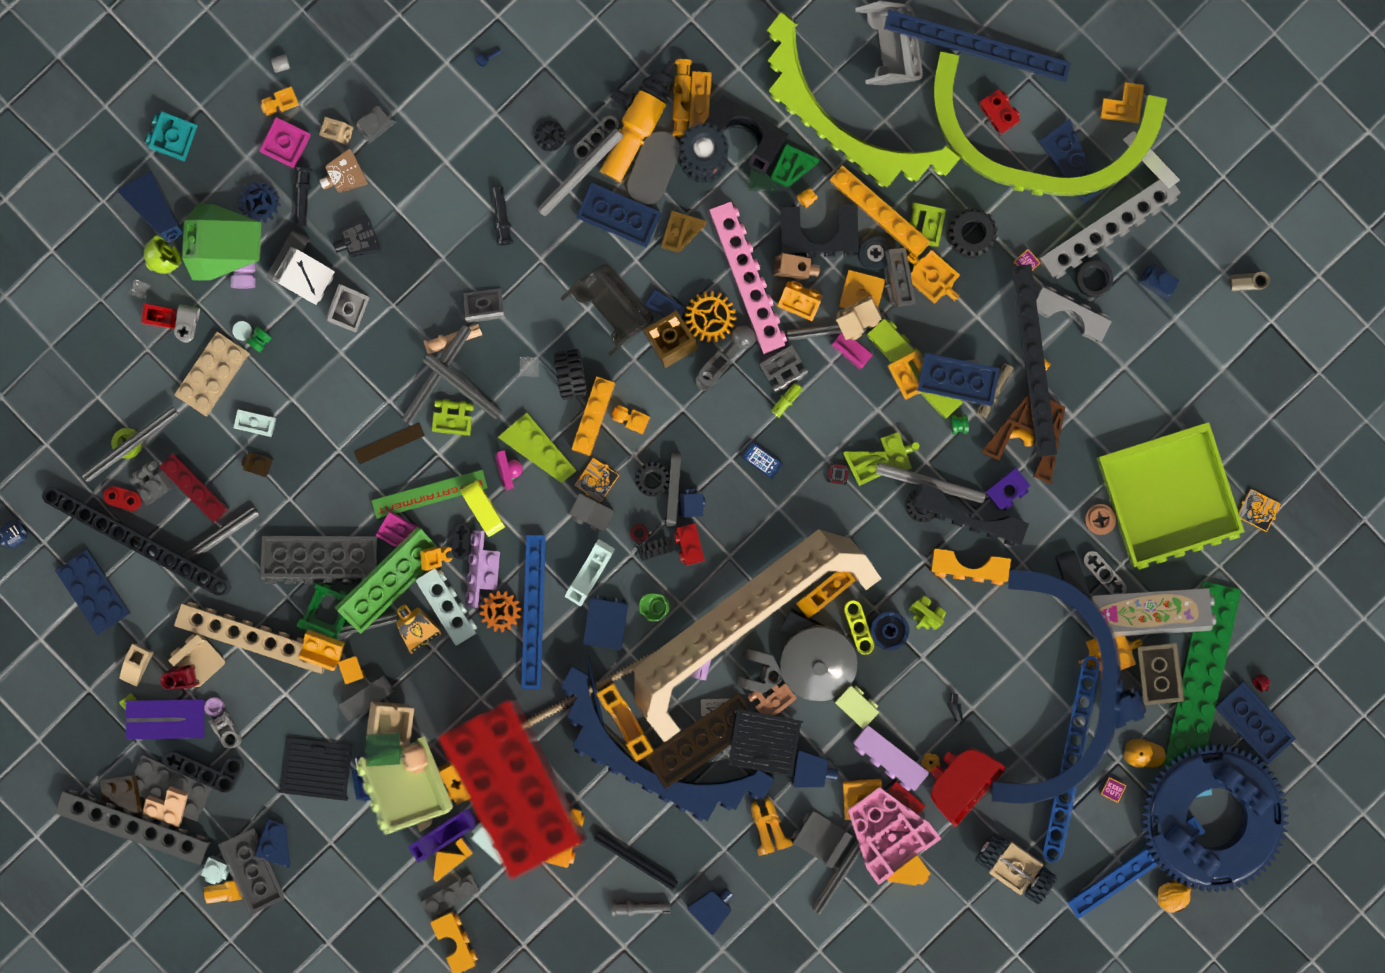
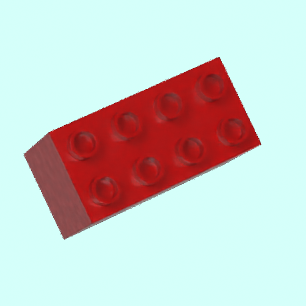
M508 701L439 737L510 880L578 846L588 839L518 701Z

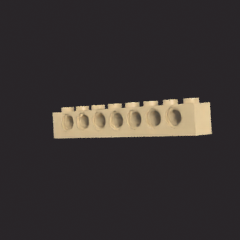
M188 601L187 604H181L174 625L176 627L320 674L324 672V667L298 658L303 646V638L297 637V640L289 638L290 634L281 631L276 634L271 632L272 628L263 625L258 628L253 626L254 623L243 619L242 622L235 620V616L224 613V616L216 614L217 610L206 607L205 610L198 608V604ZM198 613L203 617L201 624H196L194 621V617ZM216 619L221 622L219 630H215L212 627V623ZM234 625L239 628L237 636H233L230 632L231 627ZM252 631L258 635L255 642L249 640V634ZM270 637L276 641L274 648H270L267 645V640ZM288 643L294 646L292 654H288L285 651V646Z

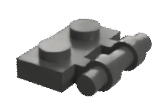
M792 345L759 364L768 381L776 378L778 383L772 386L775 393L781 389L785 390L789 384L796 380L797 382L802 380V377L808 374L805 367L800 370L797 369L796 365L802 361ZM790 369L793 374L783 379L781 374Z
M155 461L146 463L142 470H137L130 478L132 484L137 482L140 484L141 487L137 491L146 506L152 504L173 488L164 471L157 472L158 464Z

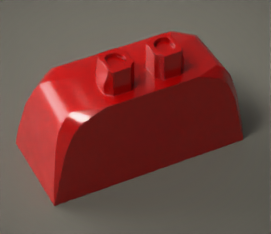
M976 748L967 749L958 757L949 751L943 760L950 766L944 771L937 765L931 771L932 775L937 779L931 790V799L940 812L955 827L958 826L993 786V782L997 781L1006 771V768L1000 762Z

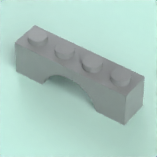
M1047 286L1040 289L1036 297L1038 314L1048 318L1058 311L1070 312L1079 319L1082 326V336L1097 343L1102 342L1112 322L1108 320L1107 315L1101 312L1096 314L1091 311V307L1082 303L1078 305L1074 303L1073 298L1067 295L1062 297L1056 294L1057 291Z

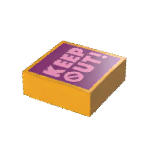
M1029 249L1013 262L1016 266L1031 264L1032 270L1040 264Z
M1108 777L1100 794L1118 803L1126 785Z

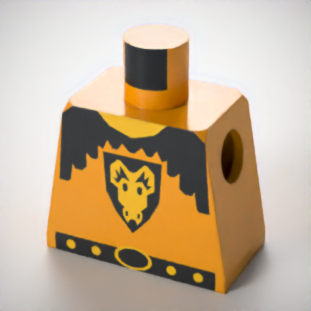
M403 605L397 610L401 619L396 624L411 654L441 634L439 626L419 607L410 611L407 605Z

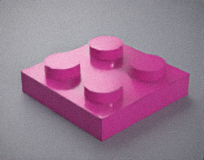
M276 117L259 152L295 169L311 134Z

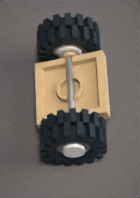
M993 833L979 851L975 861L987 870H990L989 873L1019 895H1022L1025 891L1024 895L1039 905L1053 888L1057 876L1045 867L1042 868L1043 863L1013 841L1007 846L1008 841Z

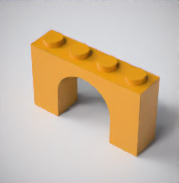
M615 682L599 691L597 696L619 727L627 742L626 745L635 760L638 761L653 752L654 748Z

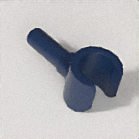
M497 49L488 56L480 53L476 57V63L481 67H485L493 57L502 53L501 49Z

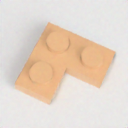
M170 786L167 790L165 801L148 795L143 815L179 827L182 822L188 792Z

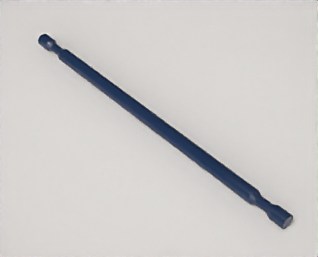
M587 655L585 657L588 663L598 717L604 726L590 657Z

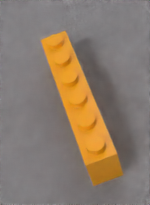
M843 165L830 179L831 184L857 205L858 208L916 258L929 245V240Z

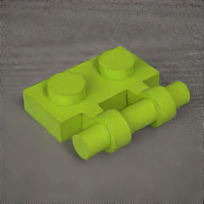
M449 399L435 400V407L442 408V413L434 412L432 432L470 436L472 417L465 416V412L473 411L474 404L463 400L460 402L450 401ZM448 409L459 410V415L448 414Z

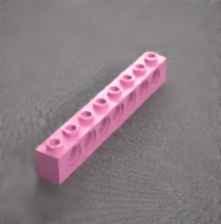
M729 202L710 209L711 218L763 355L785 347L784 342L787 341L783 330H779L777 324L780 323L777 313L772 312L771 306H773V301L770 294L766 296L764 288L767 286L764 278L759 277L757 270H760L757 259L753 260L751 252H753L751 243L745 240L744 235L747 234L743 223L739 224L737 219L740 216L737 206H733ZM725 220H732L734 227L727 229L723 223ZM734 237L739 238L741 244L737 247L730 244V240ZM744 255L747 257L748 262L741 265L737 262V257ZM746 273H751L754 275V281L748 283L744 280L743 276ZM751 292H760L761 298L756 301L751 299ZM765 309L768 312V316L766 318H759L757 311ZM772 327L775 331L774 335L766 336L764 328Z

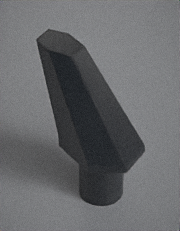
M951 693L950 703H947V706L955 721L963 723L961 704L958 703V694Z

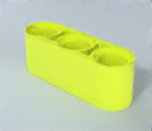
M477 480L460 490L488 537L505 528L501 517Z
M848 601L844 605V613L855 647L859 653L869 654L873 651L874 643L862 606L857 601ZM854 603L857 605L858 611L856 614L851 615L848 612V606ZM857 622H861L864 625V629L860 633L854 631V624ZM863 640H867L870 643V648L867 651L860 649L859 645Z

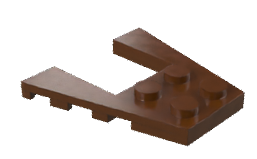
M1029 393L982 449L981 453L1000 460L1014 427L1034 435ZM1050 400L1056 448L1058 449L1065 406ZM1056 455L1041 457L1032 477L1051 485Z

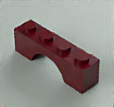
M177 454L170 455L159 466L212 522H217L230 510L216 494L197 478L190 467Z

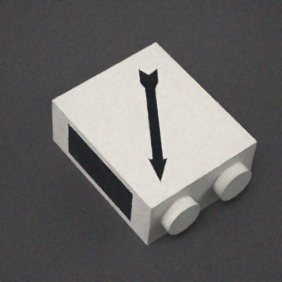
M290 247L272 280L316 305L323 298L326 286L332 282L335 271L301 251Z

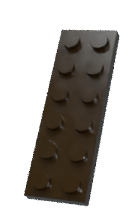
M740 693L644 757L664 789H667L731 746L736 718L735 709L751 711Z

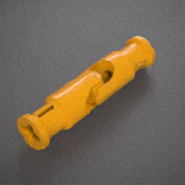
M689 59L675 60L677 70L674 76L672 117L674 132L672 136L677 138L684 136V132L687 130V122L690 119V65L692 60Z

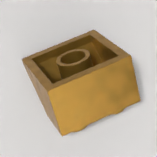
M677 311L644 329L653 350L665 368L698 350L695 338Z

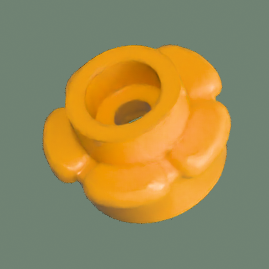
M927 753L921 760V765L926 771L931 772L937 765L940 766V759L936 754Z

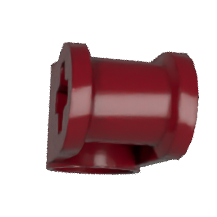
M194 664L172 667L160 677L161 685L168 690L187 689L200 684L199 680L196 679Z

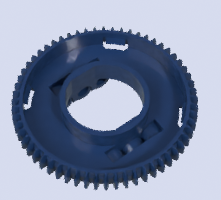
M1211 744L1210 749L1207 745H1203V750L1196 746V752L1189 748V754L1182 751V758L1175 755L1177 761L1174 762L1169 759L1170 766L1163 764L1166 770L1164 772L1158 770L1161 776H1153L1156 783L1150 782L1149 784L1153 788L1152 790H1146L1150 796L1143 797L1148 803L1142 804L1146 811H1142L1141 814L1146 816V818L1141 819V822L1146 823V825L1142 826L1141 829L1147 831V833L1143 834V837L1149 838L1145 841V844L1152 845L1147 850L1154 852L1151 857L1153 859L1158 858L1155 863L1157 865L1162 864L1161 870L1167 869L1166 874L1168 876L1172 875L1171 878L1173 880L1178 879V883L1181 885L1185 881V886L1188 888L1192 883L1194 890L1199 885V890L1202 892L1205 887L1208 892L1212 891V887L1215 892H1219V887H1221L1222 891L1226 892V886L1233 890L1234 884L1238 888H1241L1240 882L1248 885V878L1254 881L1253 875L1255 874L1260 877V869L1266 872L1265 864L1271 866L1270 858L1276 860L1273 856L1274 852L1280 854L1279 850L1276 849L1277 846L1283 847V844L1279 841L1280 839H1286L1282 836V832L1288 831L1283 828V825L1289 824L1287 821H1284V818L1289 817V815L1283 813L1288 807L1282 805L1287 800L1281 798L1285 792L1278 791L1282 788V785H1275L1278 782V778H1272L1274 772L1269 771L1267 773L1269 767H1262L1263 761L1257 762L1258 757L1253 756L1251 758L1252 754L1249 752L1245 754L1243 749H1240L1238 752L1237 747H1233L1231 750L1229 745L1223 748L1222 744H1218L1216 749V746ZM1219 753L1222 754L1220 759L1206 761L1202 759L1206 757H1219ZM1216 788L1225 789L1241 804L1243 819L1240 830L1230 842L1222 846L1204 847L1189 834L1186 823L1189 806L1204 791ZM1150 814L1157 816L1158 833L1155 836L1152 834L1155 832L1154 816ZM1225 877H1229V878L1221 879V880H1212V879H1214V878H1225Z

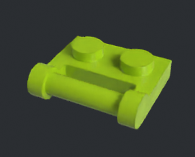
M912 203L911 209L913 211L910 224L917 229L920 211L926 212L921 234L929 240L928 246L938 248L946 209Z

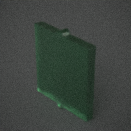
M399 732L366 734V748L364 751L366 752L367 767L400 765V751L402 747H400Z

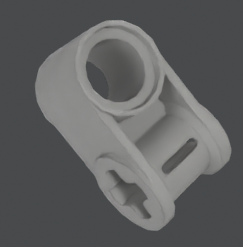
M179 305L174 334L181 342L188 343L193 340L199 320L200 308ZM186 329V331H188V335L185 334L183 337L180 333L184 332Z
M224 711L223 715L218 718L209 720L213 731L217 734L224 747L236 748L241 744L242 737L227 711ZM230 734H233L236 738L233 745H230L227 741Z

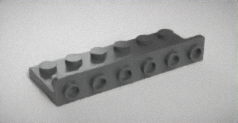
M262 536L260 578L266 584H277V581H284L285 584H296V581L304 582V584L323 582V584L332 585L335 582H342V584L352 585L354 582H362L377 567L378 537Z

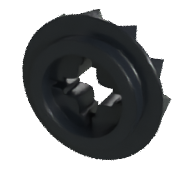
M545 121L539 124L536 129L535 141L541 149L555 151L565 141L564 129L555 121ZM544 130L549 133L555 131L553 137L556 141L551 139L544 141L546 138Z

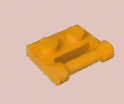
M918 350L887 366L905 400L920 393L916 391L918 381L908 364L909 361L913 360L920 374L922 361Z

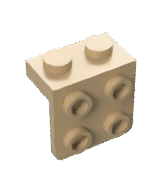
M193 634L185 641L186 645L182 649L178 647L170 654L172 658L168 661L173 666L178 667L194 664L196 679L200 682L196 687H200L225 665V660L203 635L197 634L195 636Z

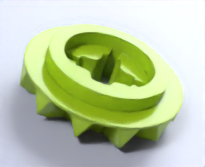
M123 428L117 431L112 438V449L114 450L124 442L122 437L127 440L137 432L130 428ZM142 443L122 458L130 459L137 456L142 450Z

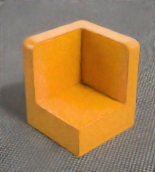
M356 656L338 662L345 684L366 677L364 670H361Z

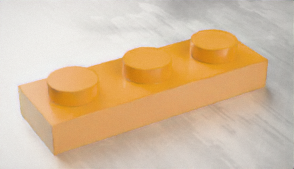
M692 71L689 129L693 125L697 126L698 123L704 124L709 116L710 72Z

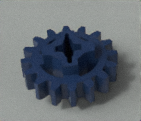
M253 182L252 188L245 186L246 193L240 192L243 199H238V202L242 203L239 209L245 210L242 215H249V218L259 222L262 220L264 223H267L266 218L268 217L273 220L272 214L279 213L275 208L281 206L280 203L276 202L280 197L278 195L274 196L277 191L275 189L270 190L271 186L269 184L264 187L263 182H259L258 186ZM259 191L258 194L252 195L253 192ZM268 195H270L271 200H272V204H271V205L268 203V200H267L268 197H269ZM261 200L263 205H257L255 202ZM247 201L251 204L250 211L247 207ZM267 211L265 214L259 215L260 212Z

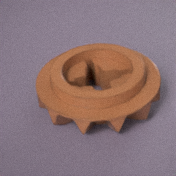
M1095 505L1085 515V524L1089 531L1096 535L1107 534L1115 527L1116 515L1107 505ZM1098 511L1101 517H1108V519L1103 521L1102 526L1099 522H1093V520L1098 518Z

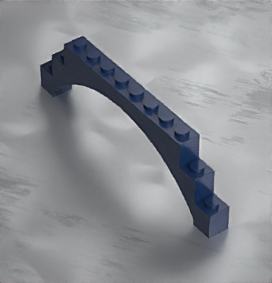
M572 665L561 688L564 689L563 692L571 697L577 696L567 714L571 724L577 727L582 725L572 745L576 753L581 756L587 754L592 757V762L600 766L602 763L609 767L608 770L616 775L618 773L625 775V780L632 784L637 782L643 785L642 789L648 793L654 791L659 794L658 798L667 803L672 801L676 804L675 807L683 812L686 810L692 812V817L701 822L703 819L708 821L718 801L721 802L720 806L729 811L731 808L736 810L747 790L749 791L748 795L757 800L759 797L765 798L775 778L761 770L722 782L696 783L679 780L667 789H664L652 770L631 758L608 734L595 711L587 682L589 674Z

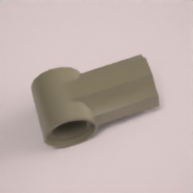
M1265 272L1230 275L1231 292L1262 290L1270 283V278ZM1257 276H1261L1264 279L1263 286L1256 284L1255 278Z

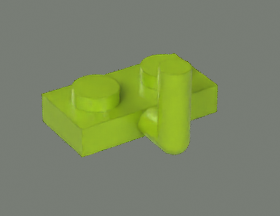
M899 432L881 438L882 445L892 466L903 470L911 469L907 453L919 449V443L914 442L904 446Z

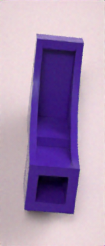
M467 808L408 846V848L419 863L478 824L474 815Z

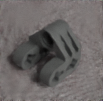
M745 648L743 658L763 663L765 666L762 667L760 674L761 682L738 676L736 686L764 693L779 684L782 680V672L774 657ZM774 671V679L769 680V672Z

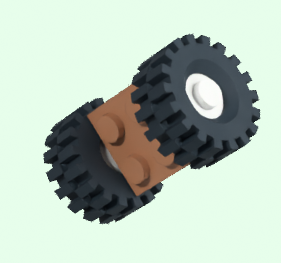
M698 123L697 126L693 125L688 131L684 132V136L680 141V165L688 178L694 179L695 182H712L714 179H718L722 172L725 171L729 148L724 132L715 125L711 126L710 123Z

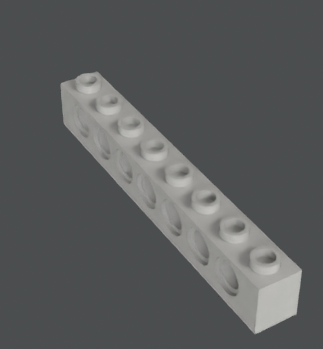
M1158 180L1041 257L1038 261L1050 279L1053 277L1059 279L1066 274L1065 269L1071 266L1074 269L1083 263L1081 261L1082 258L1085 256L1090 258L1098 253L1097 248L1103 245L1106 248L1115 242L1113 240L1114 237L1117 235L1122 237L1130 232L1129 227L1135 224L1138 227L1146 221L1144 217L1149 214L1153 217L1162 211L1161 206L1167 203L1169 206L1178 200L1176 196L1180 194V191L1176 185L1168 189L1161 180ZM1155 192L1162 195L1161 202L1154 199ZM1138 203L1146 205V212L1139 211ZM1123 213H1127L1130 216L1131 220L1129 223L1122 220ZM1106 224L1114 226V233L1107 232ZM1091 234L1098 236V243L1095 244L1090 241ZM1075 245L1082 246V254H1077L1074 251ZM1059 255H1064L1067 258L1066 264L1063 265L1058 262Z

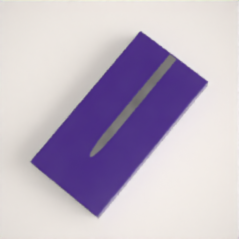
M204 699L126 701V740L204 738Z

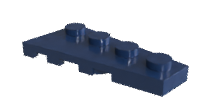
M1070 119L1040 140L1039 144L1065 178L1093 174ZM1100 190L1078 196L1085 203L1099 193Z

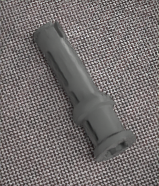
M612 900V918L616 915H628V917H631L633 914H670V901L633 902L628 900L627 902H616Z

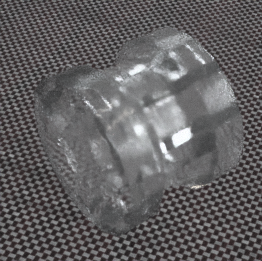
M132 279V287L128 289L127 293L145 300L147 297L146 291L150 289L151 285Z

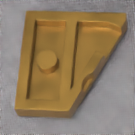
M672 211L661 248L680 253L706 226L707 221Z

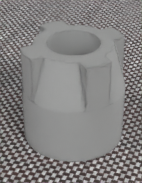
M286 54L271 59L275 73L290 69Z

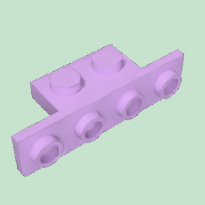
M473 530L470 537L471 553L468 558L470 566L469 573L467 574L468 589L465 594L466 607L478 608L480 589L497 590L500 552L483 550L485 531Z

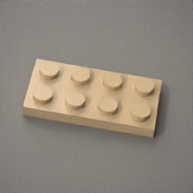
M216 332L174 395L207 417L250 353L219 332Z

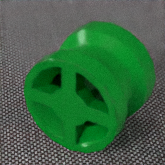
M963 415L962 417L951 416L952 434H957L958 432L968 434V415Z

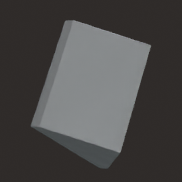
M339 284L325 320L356 333L370 297Z
M501 288L464 293L465 320L467 323L506 318Z

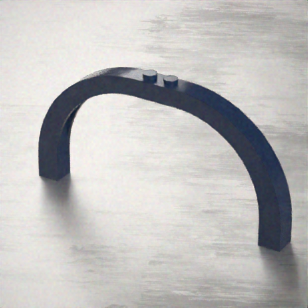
M1010 570L1008 589L1046 593L1063 600L1077 610L1095 634L1102 658L1098 725L1091 744L1080 760L1063 774L1044 782L1032 784L993 782L992 801L1024 804L1060 796L1082 783L1098 767L1106 755L1114 736L1118 711H1121L1122 700H1119V692L1123 691V680H1120V653L1112 627L1104 613L1088 595L1069 582L1051 575L1031 571Z

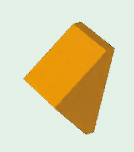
M438 850L434 881L437 882L467 857L459 852Z

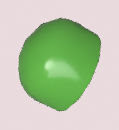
M648 593L639 602L640 614L644 615L649 621H661L667 617L670 611L669 601L661 593Z

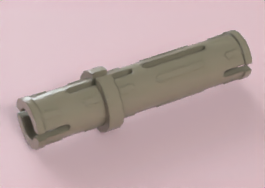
M1006 363L1002 364L999 372L993 405H996L998 402L997 398L1014 370L1013 367L1008 364L1006 365ZM980 405L976 414L986 419L992 407Z

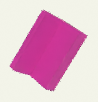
M843 333L831 345L859 370L873 356L856 340H851V338L846 340Z

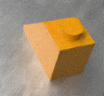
M916 854L893 871L894 874L887 878L889 882L916 886L918 883L922 885L929 880L928 876L931 873Z

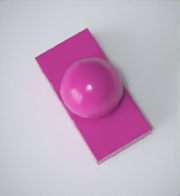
M505 450L497 452L495 458L503 489L505 491L513 489L512 478L519 477L522 474L523 466L516 459L507 461Z

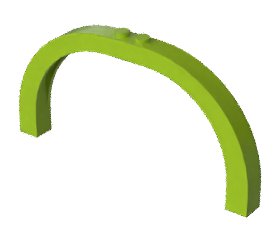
M940 52L934 82V103L938 123L947 143L962 156L960 159L973 171L996 183L1013 187L1012 190L1023 192L1024 189L1030 190L1031 194L1042 196L1043 193L1057 196H1076L1109 187L1128 175L1142 161L1160 130L1167 99L1148 95L1140 128L1133 143L1118 160L1101 171L1082 177L1058 178L1000 165L981 154L962 132L953 106V85L959 55Z

